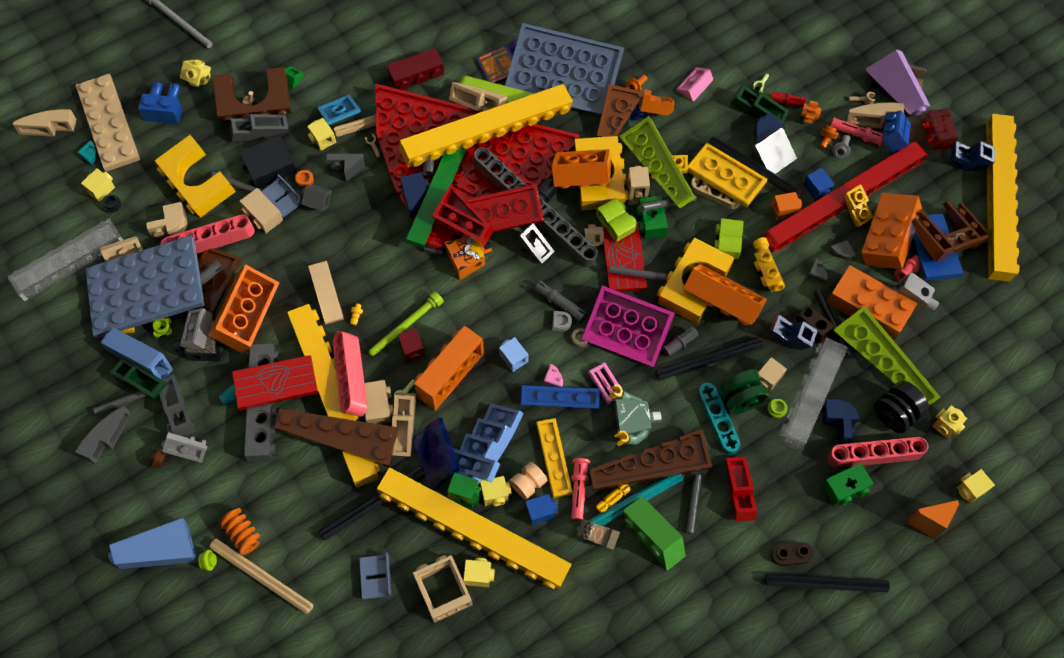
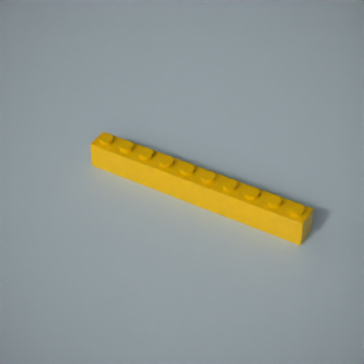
M564 84L402 139L400 140L399 151L407 167L419 166L425 161L436 160L442 155L453 154L459 149L470 148L473 144L487 142L490 138L501 137L507 132L518 131L527 125L533 126L541 120H549L558 114L564 115L570 111L573 101Z
M992 114L986 123V144L995 147V163L987 167V231L992 235L987 242L988 279L1011 282L1019 273V264H1017L1019 233L1016 232L1018 216H1016L1018 200H1016L1018 186L1015 184L1017 169H1015L1017 160L1015 147L1017 140L1014 139L1016 124H1014V116Z
M307 304L287 312L304 356L311 355L317 389L329 417L358 420V416L343 413L340 409L335 358L331 359L329 353L332 352L329 342H324L323 337L326 336L322 325L318 326L316 322L319 320L316 309L311 310L310 305ZM342 451L356 488L379 479L377 472H380L378 464Z
M390 467L377 488L378 494H380L379 497L384 501L390 503L392 500L398 504L397 507L405 512L410 510L416 513L415 516L424 522L426 520L433 522L435 528L441 531L445 529L452 533L451 536L457 540L462 541L465 539L470 542L469 545L479 551L483 549L489 552L488 556L491 558L506 561L508 567L514 570L518 568L523 570L525 576L532 580L538 578L544 582V586L551 590L555 588L560 589L572 565Z

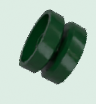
M756 369L738 373L719 386L722 398L728 400L726 406L730 414L737 415L752 410L770 397L766 386L760 385L762 378Z

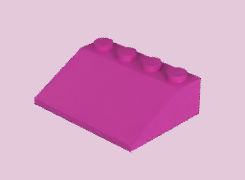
M602 286L582 340L654 367L675 313Z

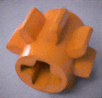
M810 100L809 104L804 103L800 116L804 117L803 122L812 124L813 120L818 121L822 109L818 107V102Z

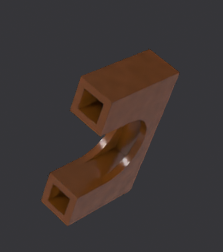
M285 68L266 69L268 94L262 102L256 105H245L236 99L234 79L231 73L213 75L217 117L223 123H230L231 119H249L250 114L286 116L290 114L291 105Z

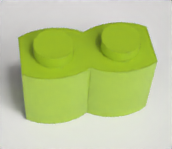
M614 198L597 208L596 215L599 221L616 242L635 232L636 220L626 212V207L622 201L619 202Z
M721 218L720 224H716L715 235H718V240L715 239L714 248L734 257V259H739L742 247L743 221Z

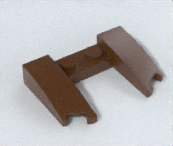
M948 200L943 204L957 231L944 235L922 209L917 212L919 218H914L912 221L921 242L936 263L948 259L953 253L969 247L972 250L982 247L992 237L987 229L961 202L958 208H954L951 201Z

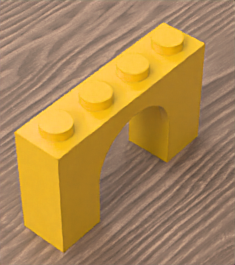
M189 135L155 160L159 165L156 169L163 177L167 175L169 179L166 181L172 189H178L176 193L183 202L186 200L189 203L186 207L192 214L197 213L201 218L236 191L220 171L201 185L187 186L184 184V175L188 168L206 155L193 137Z
M618 136L575 139L574 151L610 149L611 172L613 174L609 184L604 186L588 185L580 187L581 211L597 210L598 207L614 198L619 202L622 201L624 205L625 201L628 200V190L624 188V185H626V174L622 173L624 159L620 158L622 143H618Z
M694 237L691 243L688 242L683 250L684 256H679L674 272H669L665 287H660L657 296H659L657 304L698 324L708 305L703 302V299L683 289V275L692 271L699 264H702L726 277L734 257Z

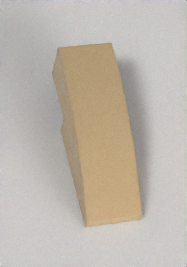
M453 82L449 100L476 111H486L506 104L507 96L475 86Z
M876 103L859 106L849 110L847 122L860 127L882 129L883 124H885V117L889 113L898 110L904 113V103Z
M50 110L18 119L13 122V126L19 135L55 137L56 131L74 132L77 119L71 110Z
M327 261L308 266L325 325L344 320Z
M396 392L394 395L392 427L398 428L393 451L395 456H411L416 405L415 393Z

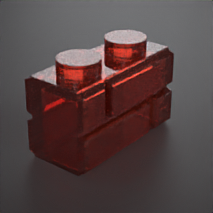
M949 109L928 111L923 119V126L928 130V142L932 143L934 150L951 148V144L958 141V136Z

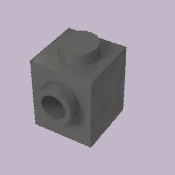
M314 184L308 185L301 193L302 205L323 211L329 207L332 190Z

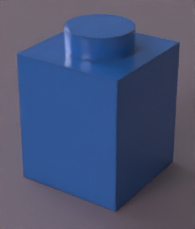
M821 168L807 175L803 185L814 200L817 201L831 193L835 184Z
M549 494L525 501L531 525L555 518V512L558 509L555 500H551Z

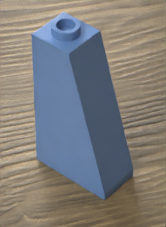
M115 328L107 332L101 341L104 348L120 359L123 357L131 363L139 365L160 379L167 378L173 370L161 352Z
M183 518L109 545L111 550L108 553L110 562L120 569L194 563L198 561L188 524Z

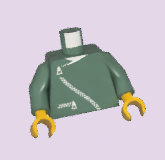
M616 384L610 387L615 393L609 394V397L611 399L617 397L614 406L618 433L614 436L619 438L617 445H637L650 434L651 424L661 423V412H649L648 402L623 391L621 386Z

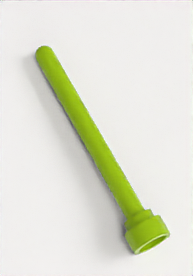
M433 291L428 295L427 302L369 350V355H376L429 309L443 304L442 297L436 291Z

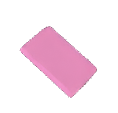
M696 67L676 89L677 92L689 100L695 101L713 81L710 70Z

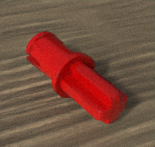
M772 91L770 97L775 102L786 107L787 105L803 107L804 103H806L805 97L793 96L789 92L785 94Z

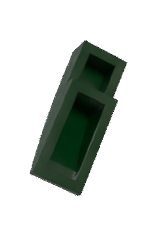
M742 85L737 90L730 102L739 110L758 119L771 113L782 124L789 113V110L764 93L756 94L745 85Z
M123 357L110 372L121 383L152 399H155L167 384L144 368L131 363Z

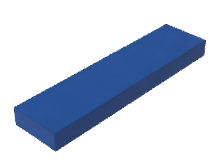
M521 385V405L599 408L600 389Z

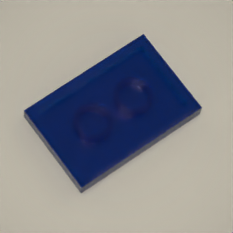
M437 417L413 437L428 487L434 491L454 475V472L460 471L443 418Z

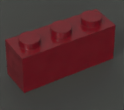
M436 48L389 64L387 65V70L394 88L404 90L410 86L444 75V64Z

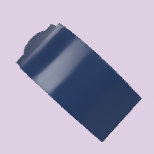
M956 141L951 144V160L960 163V169L981 170L995 163V147L982 141L972 147H968Z
M780 315L774 316L769 329L770 334L780 339V345L796 350L812 347L818 331L804 321L793 324Z
M826 399L822 405L823 424L839 425L840 444H848L854 438V426L859 420V415L856 409L846 401Z

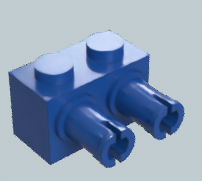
M152 82L150 93L142 94L138 107L143 120L179 124L183 110L178 100L180 86L174 84L173 87V84H169L167 96H161L163 85L159 82L157 84Z

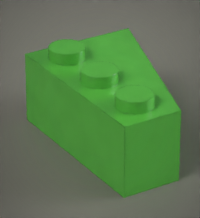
M643 496L623 510L624 522L627 527L635 531L639 539L649 548L667 571L686 557L682 535Z

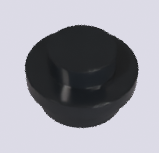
M115 195L105 196L102 202L104 210L110 213L118 211L122 205L120 198Z

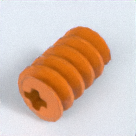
M237 508L225 514L219 520V524H221V528L225 530L227 536H230V540L235 543V547L240 549L241 555H245L258 547L260 541L257 540L260 534L252 535L256 530L255 527L248 529L251 522L249 520L243 522L246 519V515L238 516L242 510Z

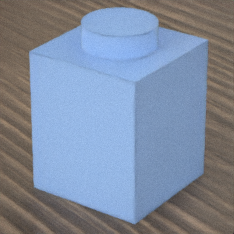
M515 337L511 340H505L500 345L499 355L512 372L528 362V353Z

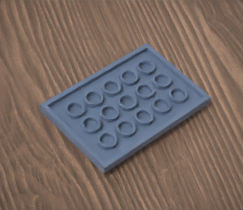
M522 23L505 86L535 94L564 84L573 101L572 109L602 116L609 84H615L624 48Z
M192 236L85 268L93 336L96 338L103 337L112 328L123 331L205 306L195 239Z

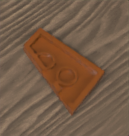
M609 84L597 137L618 136L644 92Z

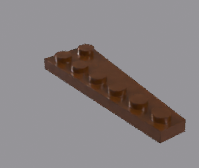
M279 409L274 427L277 431L301 439L304 438L316 444L320 443L331 449H338L347 452L349 455H356L385 467H390L398 432L397 427Z
M700 429L673 441H667L659 446L647 448L637 454L628 455L620 460H614L589 469V475L593 491L708 470L712 468V463L703 429Z

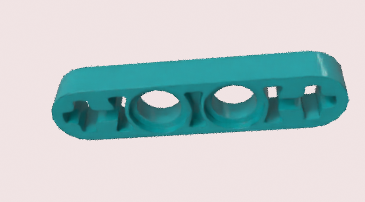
M704 383L699 388L698 397L724 453L733 455L740 448V440L716 387L711 383ZM705 389H707V391H711V401L709 403H707L709 401L708 395L703 394ZM713 405L718 406L720 413H711L710 407ZM725 423L728 426V430L722 432L718 429L717 425ZM728 439L730 443H735L733 449L730 446H726Z

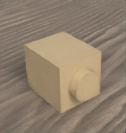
M771 357L759 371L762 378L760 385H765L768 392H771L784 376L787 368Z

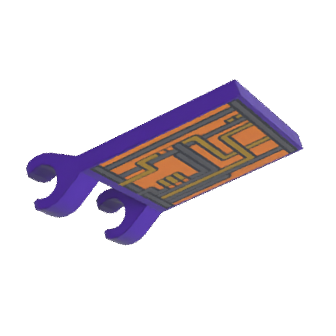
M514 39L508 45L476 58L488 82L497 84L507 79L513 59L511 52L515 51L518 39Z

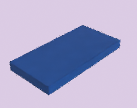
M943 214L927 215L944 235L949 234ZM915 230L912 243L925 281L960 278L963 276L964 273L956 252L948 259L936 263L924 247Z

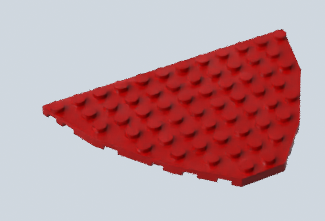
M376 84V135L394 189L408 211L400 177L420 172L423 175V163L419 166L407 167L399 151L400 140L483 112V110L476 111L463 105ZM535 124L533 126H524L515 132H507L501 137L490 138L484 143L473 144L470 148H467L452 186L460 184L467 187L472 192L474 198L501 192L474 167V153L476 149L483 147L494 154L526 185L537 184L538 187L544 178H551L553 176L552 164L555 153L571 152L574 149L575 139H579L580 135ZM443 155L434 161V175ZM423 175L424 179L427 178L428 184L430 186L434 175L431 177ZM509 181L504 182L505 184H508V185L512 184V183L509 182ZM417 211V213L415 214L414 217H411L413 221L415 220V218H416V216H417V214H418V211ZM456 234L453 240H456L462 236Z

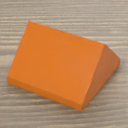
M956 500L918 509L907 519V523L935 539L948 528L959 506V502Z

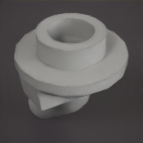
M844 135L842 142H838L833 146L832 152L836 158L845 159L849 156L851 149L848 145L850 136Z

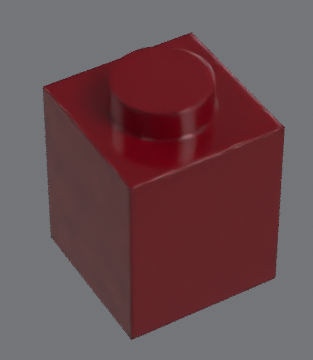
M416 328L398 334L406 362L410 360L417 361L422 356H425Z

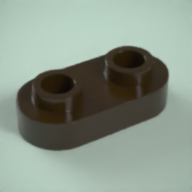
M806 542L779 544L771 552V559L778 566L806 564L813 557V549ZM800 549H804L806 555H802ZM784 551L786 553V557L780 556L779 552Z

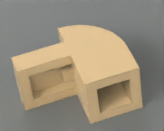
M178 202L163 206L165 219L146 223L151 237L160 238L167 234L172 236L185 232L188 222L186 211L182 203Z

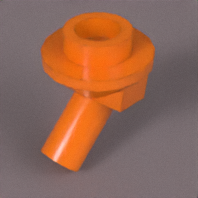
M644 74L638 79L630 78L626 81L625 88L641 91V85L648 78Z
M826 125V128L821 129L820 135L825 137L819 145L820 149L825 150L831 139L837 138L839 132H836L837 128Z

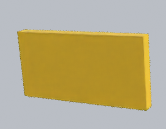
M708 143L703 146L688 165L689 173L746 208L767 183V178Z

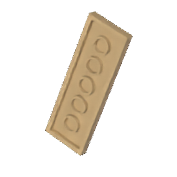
M107 74L76 84L105 172L141 160L111 75Z

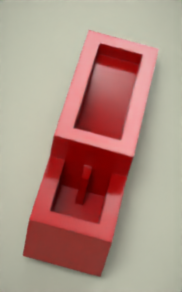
M746 457L726 458L728 485L735 522L755 520L757 508L753 496L754 487Z

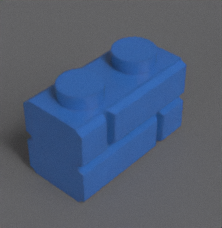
M901 110L891 112L885 117L882 140L888 145L891 152L894 153L906 148L909 143L911 123L905 118Z

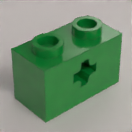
M662 196L640 198L639 204L636 205V215L640 216L641 220L639 221V230L643 232L644 239L665 237L667 234L668 225L664 208L644 212L639 210V205L661 201Z
M859 463L826 479L822 486L834 506L840 503L844 506L853 500L852 497L858 495L860 498L870 492L869 489L874 483L862 463Z
M454 472L447 491L450 500L473 510L474 505H478L481 498V488L478 486V480Z

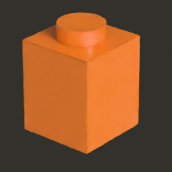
M796 192L775 195L771 204L776 220L787 219L802 209L801 199H798Z

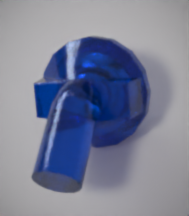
M637 104L628 119L637 121L639 118H647L648 116L651 118L652 113L642 112L640 105Z

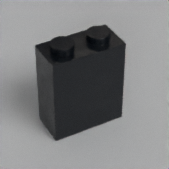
M280 135L240 151L242 159L239 162L243 170L247 169L248 171L246 176L249 183H254L256 188L273 183L277 179L278 174L284 178L297 172Z

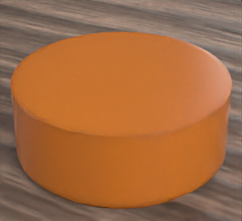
M301 170L295 175V181L298 187L304 189L306 186L314 183V177L310 171Z

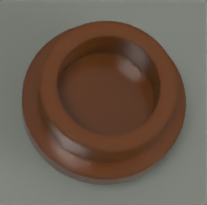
M163 449L153 452L150 458L153 468L162 467L167 453L162 452Z

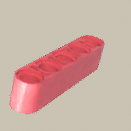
M237 215L166 237L161 241L160 245L192 236L195 239L196 252L198 254L208 249L218 248L247 239L254 234L255 229L246 215Z
M338 331L333 338V350L340 409L343 413L362 417L367 410V399L359 339L355 335Z
M921 437L841 444L833 447L827 456V461L834 468L853 467L859 463H862V465L914 461L920 459L927 452L928 443ZM913 446L918 447L920 452L915 451ZM893 448L899 449L901 454L896 453ZM874 449L878 450L881 456L876 455ZM854 451L859 452L862 458L857 457ZM834 453L840 454L842 460L837 459Z

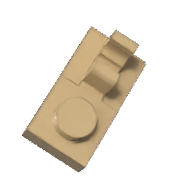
M135 236L100 248L106 262L143 250L138 238Z

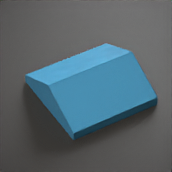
M350 94L317 107L321 117L324 118L328 125L361 112Z

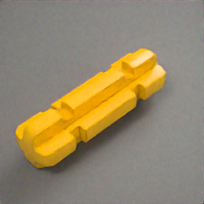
M622 485L618 486V489L615 488L603 501L596 505L597 511L604 513L622 499L623 495L625 496L630 492V487Z

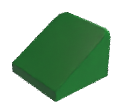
M290 66L285 70L288 88L293 89L304 77V73Z

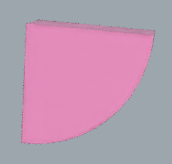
M550 364L544 384L553 387H563L561 373L557 367Z

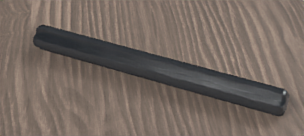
M712 136L708 144L767 178V182L786 194L796 192L798 199L803 195V190L715 136Z
M758 336L658 369L655 375L657 380L661 381L761 348L764 342Z
M418 467L406 476L418 482L426 477V472L422 467ZM377 493L318 531L319 535L324 541L386 501L379 497L380 494Z
M769 573L765 575V585L886 593L890 590L888 580Z

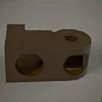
M812 307L805 308L796 316L797 322L804 321L818 330L815 341L819 345L833 333L834 325Z

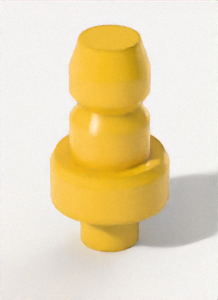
M356 304L351 309V325L356 326L359 316L363 313L361 304Z

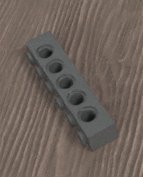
M274 344L251 345L249 368L280 361V352L276 350ZM275 403L247 409L244 456L248 462L272 461L273 455L276 454V443H273V437L277 435V430L274 428V417L278 415V408ZM261 418H267L264 423H258ZM260 437H266L263 442H257Z

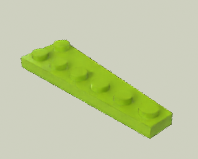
M649 116L620 135L623 142L645 167H648L649 173L679 208L695 199Z
M865 306L834 329L838 335L895 384L900 380H904L916 386L926 397L929 406L941 398Z

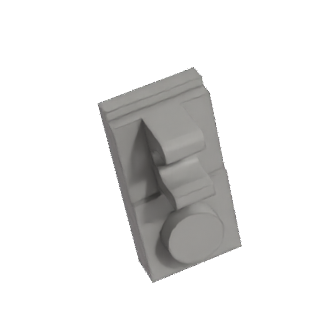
M168 432L162 452L202 463L207 446H205L206 440H202L201 443L194 441L195 437L188 439Z

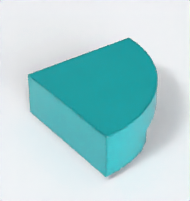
M91 141L77 152L90 165L97 158V150Z

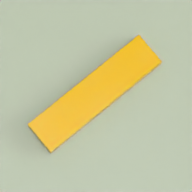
M556 419L537 421V431L553 499L573 495Z

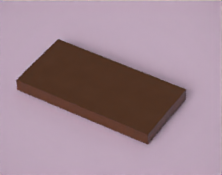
M216 249L203 251L198 261L199 272L215 260L219 262L224 270L202 285L205 306L195 308H204L212 313V318L241 262L240 257ZM185 311V312H182V313H178V314L187 316V315H188V311Z

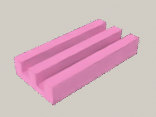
M604 362L589 370L588 374L597 389H600V394L607 405H609L612 401H616L617 397L611 399L596 377L595 372L609 394L614 393V391L610 389L609 383L600 370H604L613 386L619 384Z

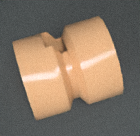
M529 462L522 468V473H517L513 476L509 483L523 499L528 500L535 493V488H540L547 482V477L537 465Z

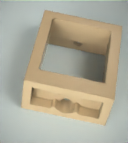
M447 555L441 556L435 560V563L429 566L428 564L421 565L416 568V572H413L434 623L473 605L452 555L449 557ZM450 567L463 596L434 609L422 579Z

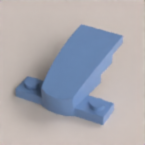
M490 403L484 419L478 418L472 435L466 433L460 450L438 444L431 463L448 469L452 474L455 472L476 479L478 483L482 480L492 483L500 466V463L497 461L509 444L524 413L516 409Z

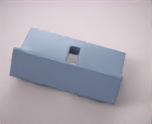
M279 174L270 186L261 191L281 212L283 218L302 204V198ZM286 193H289V194H287L286 196H284L282 199H280L278 202H275V201H277L279 198H281L283 195H285Z
M388 553L360 558L362 600L392 597ZM386 574V578L366 579L367 576Z

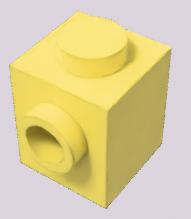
M324 118L308 125L310 133L307 135L310 141L316 143L321 151L336 143L334 133Z
M98 169L90 173L81 182L85 191L98 202L115 188L112 183L113 178L107 172L102 173Z
M981 469L973 475L968 473L960 479L962 483L957 489L963 499L972 503L995 485Z
M504 476L494 478L492 483L485 480L480 482L485 506L492 504L500 506L505 504V501H509L508 494H511V487L509 482H505Z
M475 558V561L466 560L464 572L465 585L489 587L490 581L494 582L495 569H491V562H487V559Z

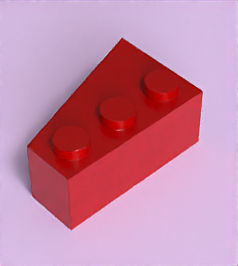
M450 184L432 214L433 219L440 225L484 248L493 230Z

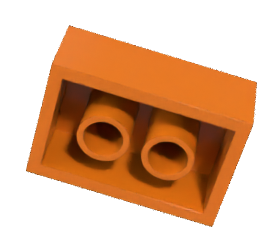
M610 149L556 152L552 164L554 187L568 188L570 186L586 187L588 185L604 186L609 184L612 170Z

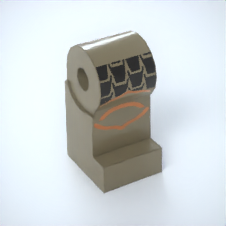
M582 519L576 535L614 550L620 532Z

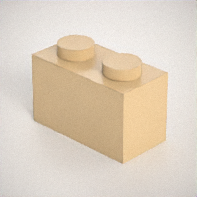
M635 166L629 168L626 186L628 190V205H638L640 198L648 197L650 189L648 167Z
M258 188L240 200L242 213L252 218V223L258 230L262 229L265 233H268L283 221L281 212Z
M385 380L364 383L367 399L366 422L380 425L392 423L391 416L394 414L393 404L389 405L388 398H392L390 386H386Z

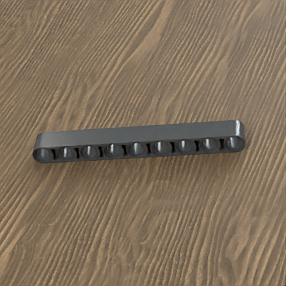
M483 147L476 149L474 153V167L501 192L528 186L488 149ZM509 181V182H511L512 184L508 185V184H505L504 182ZM540 197L543 217H548L552 221L544 219L543 222L536 224L583 267L593 266L598 254L597 249ZM561 229L565 231V233H559L557 230ZM571 242H576V243H578L579 245H578V246H573V245L571 244ZM589 254L592 258H586L584 255Z

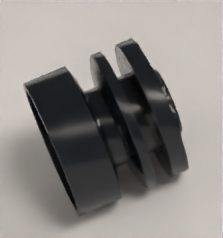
M900 380L889 389L888 393H884L881 398L875 401L874 410L888 428L897 433H905L915 421L928 412L929 404L926 397L916 386L910 382Z

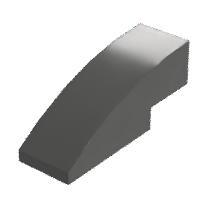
M250 114L249 119H231L229 126L231 141L257 140L288 131L286 115Z
M175 375L161 379L167 384L160 391L159 395L173 434L184 437L196 432Z
M124 406L109 414L89 432L75 453L81 459L96 464L105 446L113 449L132 414Z

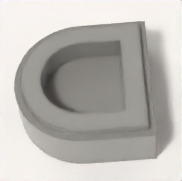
M553 311L552 331L563 332L570 329L572 325L570 314L562 311Z

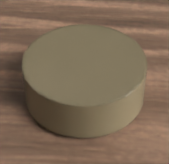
M583 328L575 329L571 334V342L575 347L583 348L589 344V342L582 340L585 332Z

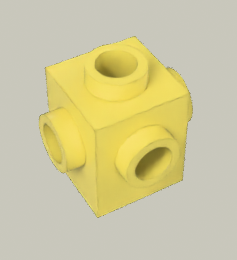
M200 60L183 61L180 78L188 81L191 86L199 87L200 85L207 84L209 81L211 67L206 66Z
M951 405L947 411L943 408L935 416L938 420L932 427L946 439H949L953 433L958 435L965 428L963 423L967 418L961 410Z

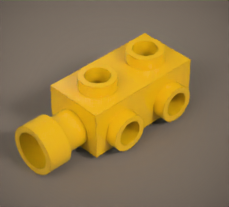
M765 237L756 239L753 242V247L758 253L754 254L757 261H754L757 271H762L763 276L760 278L764 287L768 286L771 292L784 289L785 284L768 248L769 243Z

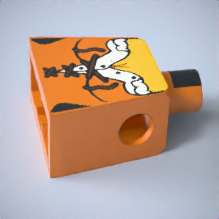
M467 238L445 242L446 252L460 280L485 265L484 254L492 252L489 241H487L484 248Z

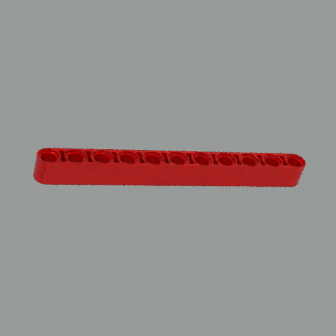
M917 142L911 143L906 148L901 149L774 226L763 237L767 239L769 247L773 252L779 251L848 208L845 199L846 192L861 184L868 196L921 164L928 157V154Z

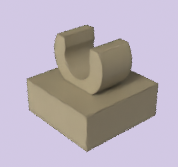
M589 224L588 228L584 229V237L593 246L604 245L603 227Z

